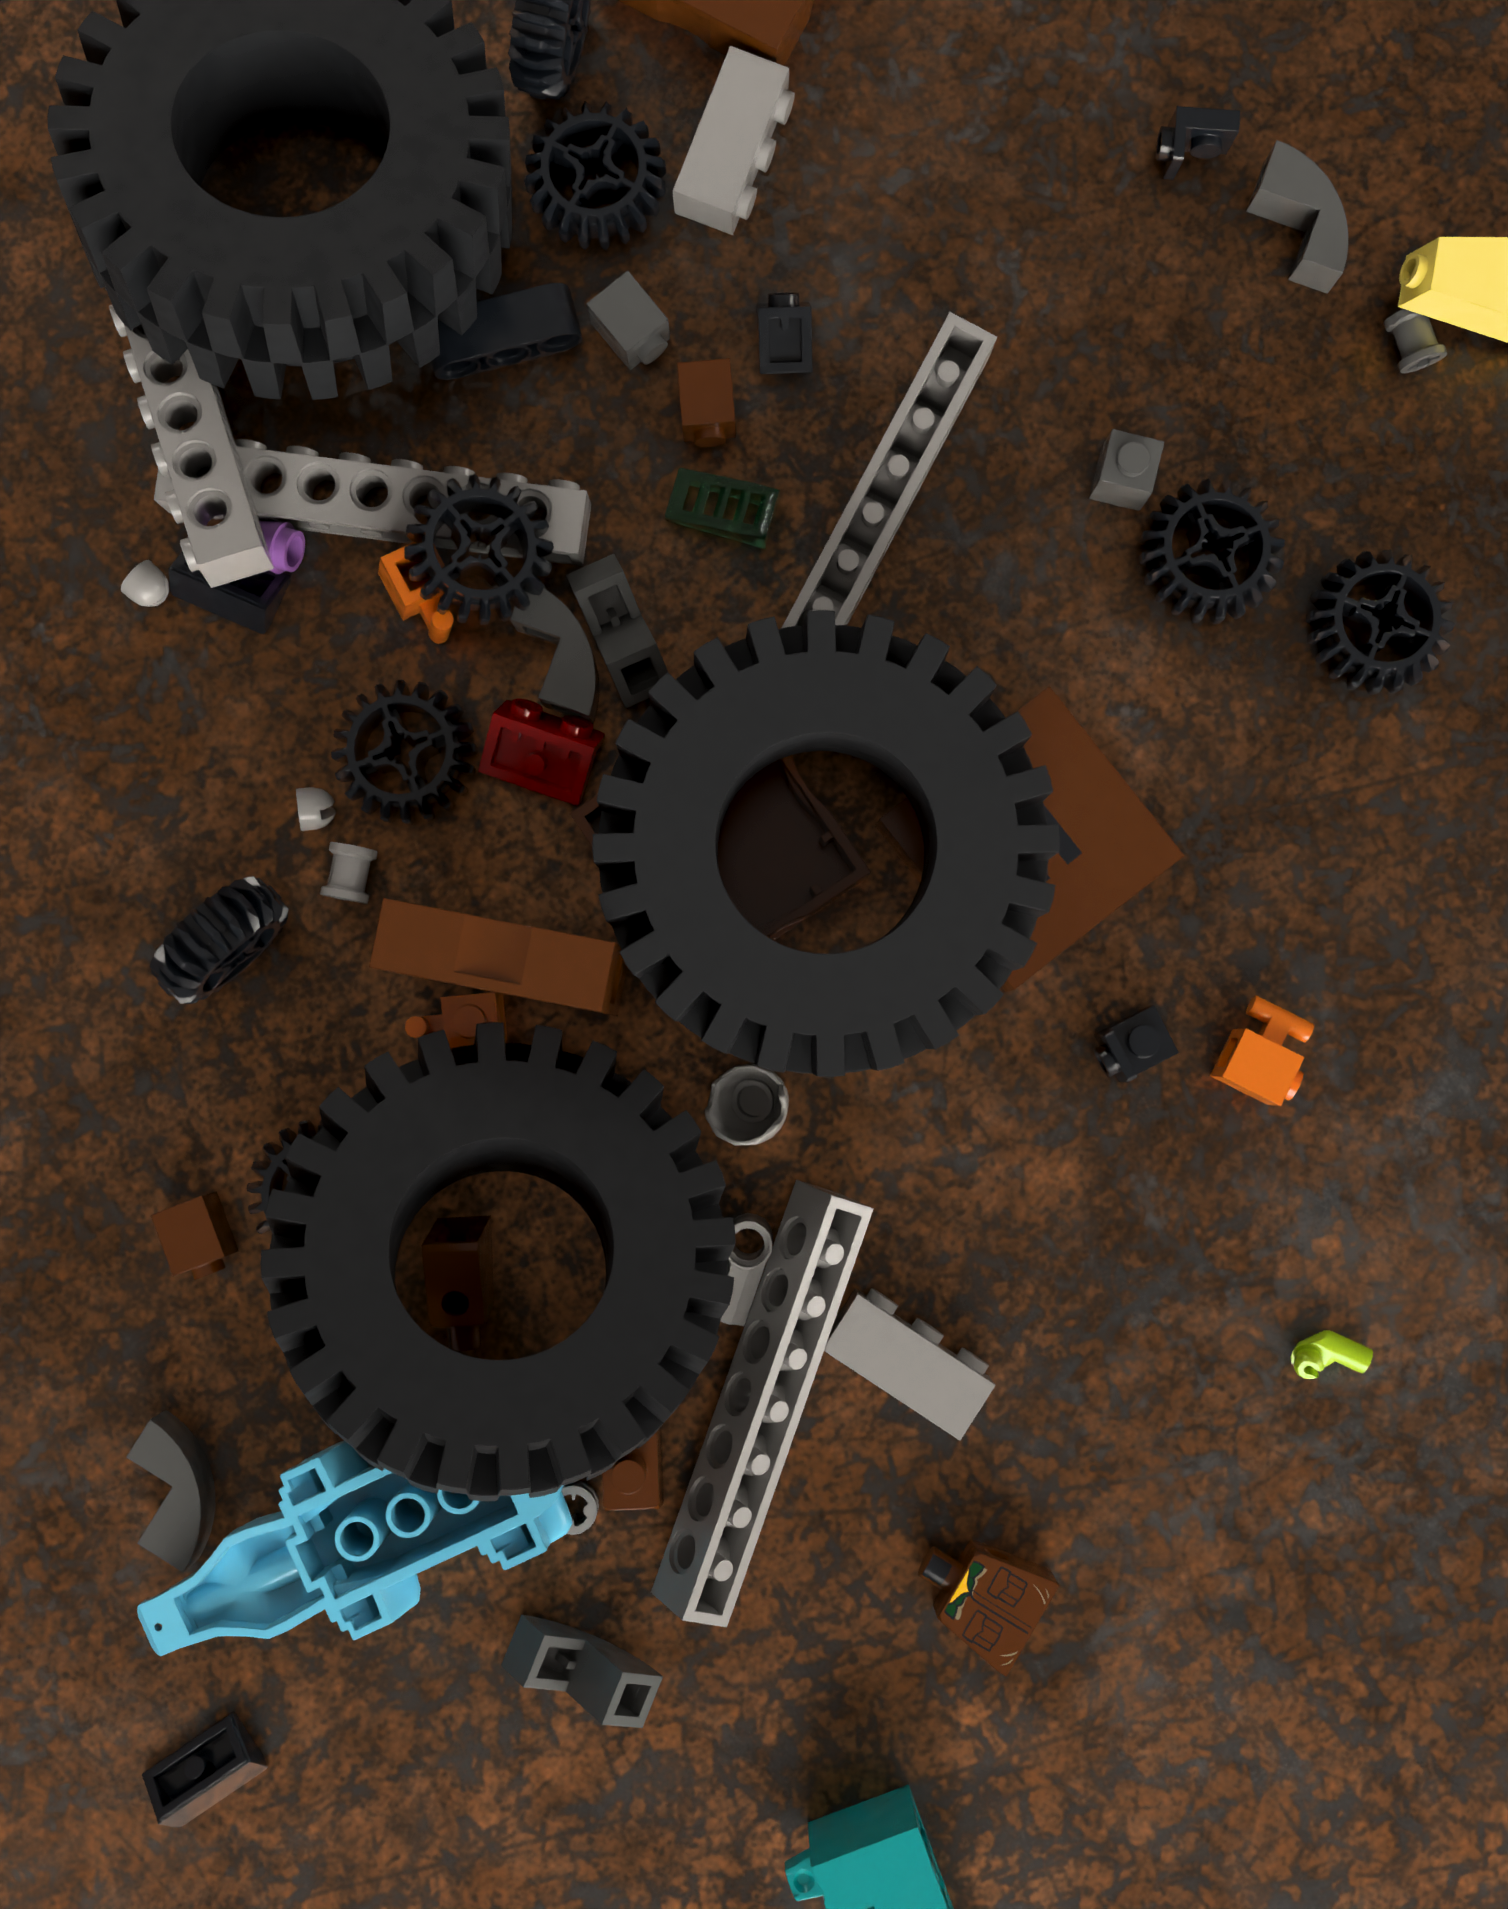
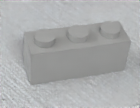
M733 46L729 47L673 188L675 214L733 235L739 218L745 220L749 218L757 195V188L752 187L758 170L763 172L768 170L776 147V140L771 139L777 122L785 125L793 106L795 92L789 90L788 67Z
M855 1288L835 1318L824 1351L947 1433L961 1440L996 1386L990 1376L985 1374L989 1365L963 1347L956 1355L941 1345L940 1341L944 1335L923 1320L916 1318L911 1325L894 1314L898 1305L879 1291L871 1288L868 1294L865 1295Z

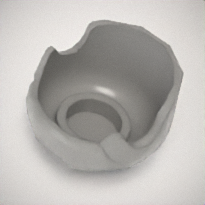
M755 1063L734 1065L712 1082L708 1104L704 1109L705 1118L717 1137L735 1146L759 1145L773 1138L782 1128L787 1118L789 1106L788 1090L784 1082L774 1071L758 1067Z

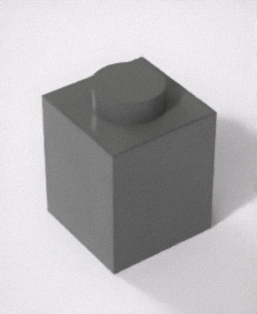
M626 271L586 303L591 324L629 370H632L640 362L645 365L653 362L667 348V341L670 339L668 318L629 271Z
M1112 429L1100 450L1089 499L1140 511L1153 492L1164 441Z

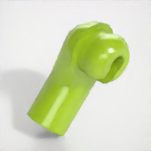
M1324 1330L1298 1342L1290 1358L1297 1375L1304 1379H1315L1319 1377L1318 1371H1323L1324 1367L1334 1362L1340 1363L1359 1373H1364L1372 1361L1373 1350L1338 1333Z

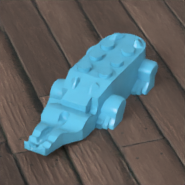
M341 1441L308 1457L280 1475L284 1485L279 1489L282 1501L278 1504L281 1509L280 1512L256 1518L233 1530L223 1539L211 1557L198 1571L150 1599H145L138 1605L137 1613L151 1647L159 1656L217 1636L270 1639L289 1631L324 1609L332 1623L337 1621L342 1632L348 1630L352 1640H356L391 1624L420 1601L421 1591L417 1573L477 1546L481 1555L487 1554L491 1563L500 1561L503 1570H507L546 1552L549 1545L566 1535L572 1525V1516L562 1493L564 1485L557 1492L545 1496L530 1498L529 1493L500 1496L497 1501L470 1500L467 1494L452 1493L440 1489L438 1494L412 1486L406 1478L396 1475L385 1468L383 1471L379 1470L360 1457L347 1442Z

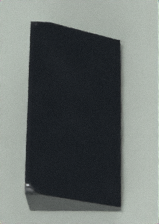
M183 552L179 554L168 568L170 592L173 596L260 634H265L270 627L291 581V576L288 574H275L268 570L211 588L200 570L191 572Z
M231 1713L144 1772L142 1777L158 1824L179 1828L265 1771L268 1766L263 1754L237 1714Z

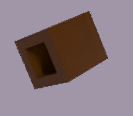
M730 358L678 362L677 371L684 442L694 441L695 445L699 447H715L724 444L728 438H736Z
M217 1192L199 1196L151 1215L173 1277L191 1270L194 1280L225 1269L223 1257L239 1252Z

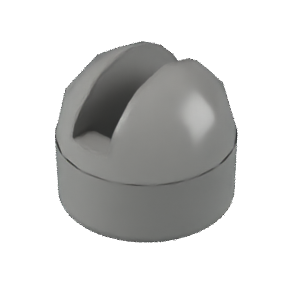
M145 560L130 571L124 579L120 590L139 606L154 607L166 600L169 593V581L150 560Z
M308 787L296 789L301 831L317 830L326 827L336 814L334 808L331 807L335 802L333 797L322 788Z

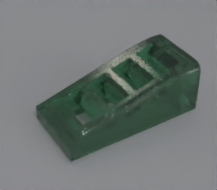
M679 467L664 518L670 522L765 549L780 501V490L753 482ZM690 485L700 488L693 512L683 510ZM710 491L719 493L713 516L703 514ZM730 497L739 499L733 520L723 519ZM749 503L759 505L753 525L744 523Z

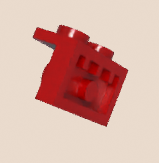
M516 698L512 701L506 700L492 714L478 772L578 806L583 800L595 755L603 744L605 733L593 729V724L583 718L576 716L560 718L543 712V707L534 701Z

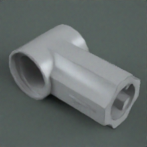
M753 1213L741 1214L733 1219L735 1234L742 1229H754L761 1234L764 1244L761 1249L754 1253H744L734 1246L727 1260L728 1276L734 1277V1285L730 1305L720 1322L729 1325L745 1326L766 1262L772 1252L773 1233L771 1226L765 1218Z

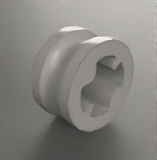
M578 1480L564 1485L562 1489L564 1497L571 1494L572 1500H575L576 1495H580L586 1500L583 1508L585 1517L577 1520L576 1514H573L572 1525L567 1533L570 1535L581 1534L588 1530L596 1519L599 1509L598 1495L594 1488L584 1481Z

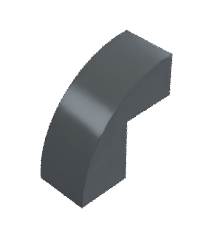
M1276 140L1262 165L1246 212L1305 232L1288 280L1328 294L1343 274L1347 260L1348 226L1344 207L1332 182L1310 158L1294 147Z
M615 554L566 574L625 708L648 699L649 691L668 670L659 648L641 615L624 571Z
M543 589L540 595H532L526 592L531 602L529 608L522 611L515 606L510 618L516 631L557 645L538 698L545 708L568 716L580 717L594 724L598 710L600 684L596 660L585 632L573 613L546 589Z
M165 1410L149 1420L126 1458L172 1486L137 1544L184 1573L200 1558L209 1539L215 1515V1485L209 1461L200 1443L184 1423L168 1410Z
M521 1615L501 1664V1667L524 1688L566 1691L601 1725L643 1728L663 1678L660 1673L645 1662L601 1638L558 1622L527 1615Z

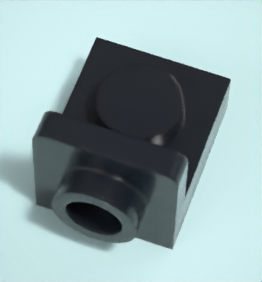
M1177 106L1168 126L1160 127L1157 138L1156 160L1164 161L1163 179L1174 180L1184 160L1185 152H1190L1192 156L1203 159L1227 154L1239 133L1240 110Z
M796 292L769 293L768 303H757L760 374L813 373L812 306L809 302H799V293Z
M1154 1005L1094 1034L1099 1044V1047L1094 1049L1095 1057L1106 1076L1111 1077L1115 1075L1118 1082L1128 1083L1136 1079L1137 1074L1179 1053Z

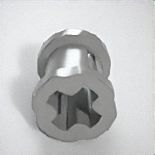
M330 842L329 851L333 853L328 883L326 886L321 887L320 895L368 904L369 895L365 893L370 862L377 859L378 851L350 844Z

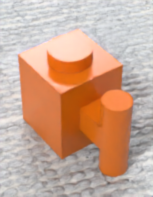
M433 544L437 561L441 568H443L445 565ZM406 546L380 557L378 574L402 620L404 621L420 613L429 629L428 635L431 641L437 644L446 642L454 622L453 615L449 610L444 615L437 611L439 600L442 597L439 593L427 600L420 596L421 588L429 579L411 581L409 577V569L419 562L409 561L404 558V548Z
M495 992L440 997L442 1014L413 1016L405 1023V1031L412 1038H419L429 1033L444 1030L450 1049L460 1046L474 1045L476 1024L503 1022L505 1043H508L503 994Z
M1255 995L1248 1004L1246 1014L1263 1022L1259 1033L1257 1034L1247 1028L1232 1029L1210 1077L1267 1105L1281 1106L1284 1099L1291 1100L1298 1091L1304 1075L1299 1068L1305 1058L1283 1047L1282 1044L1287 1035L1305 1043L1314 1030V1024Z

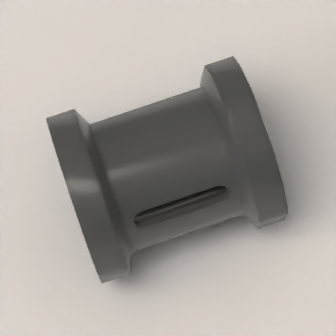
M1402 309L1384 321L1386 331L1393 332L1402 360L1398 363L1400 373H1410L1423 369L1440 361L1448 354L1445 345L1438 344L1430 317Z

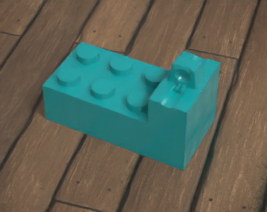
M909 1785L808 1822L809 1848L785 1861L786 1877L796 1901L823 1896L826 1909H954Z

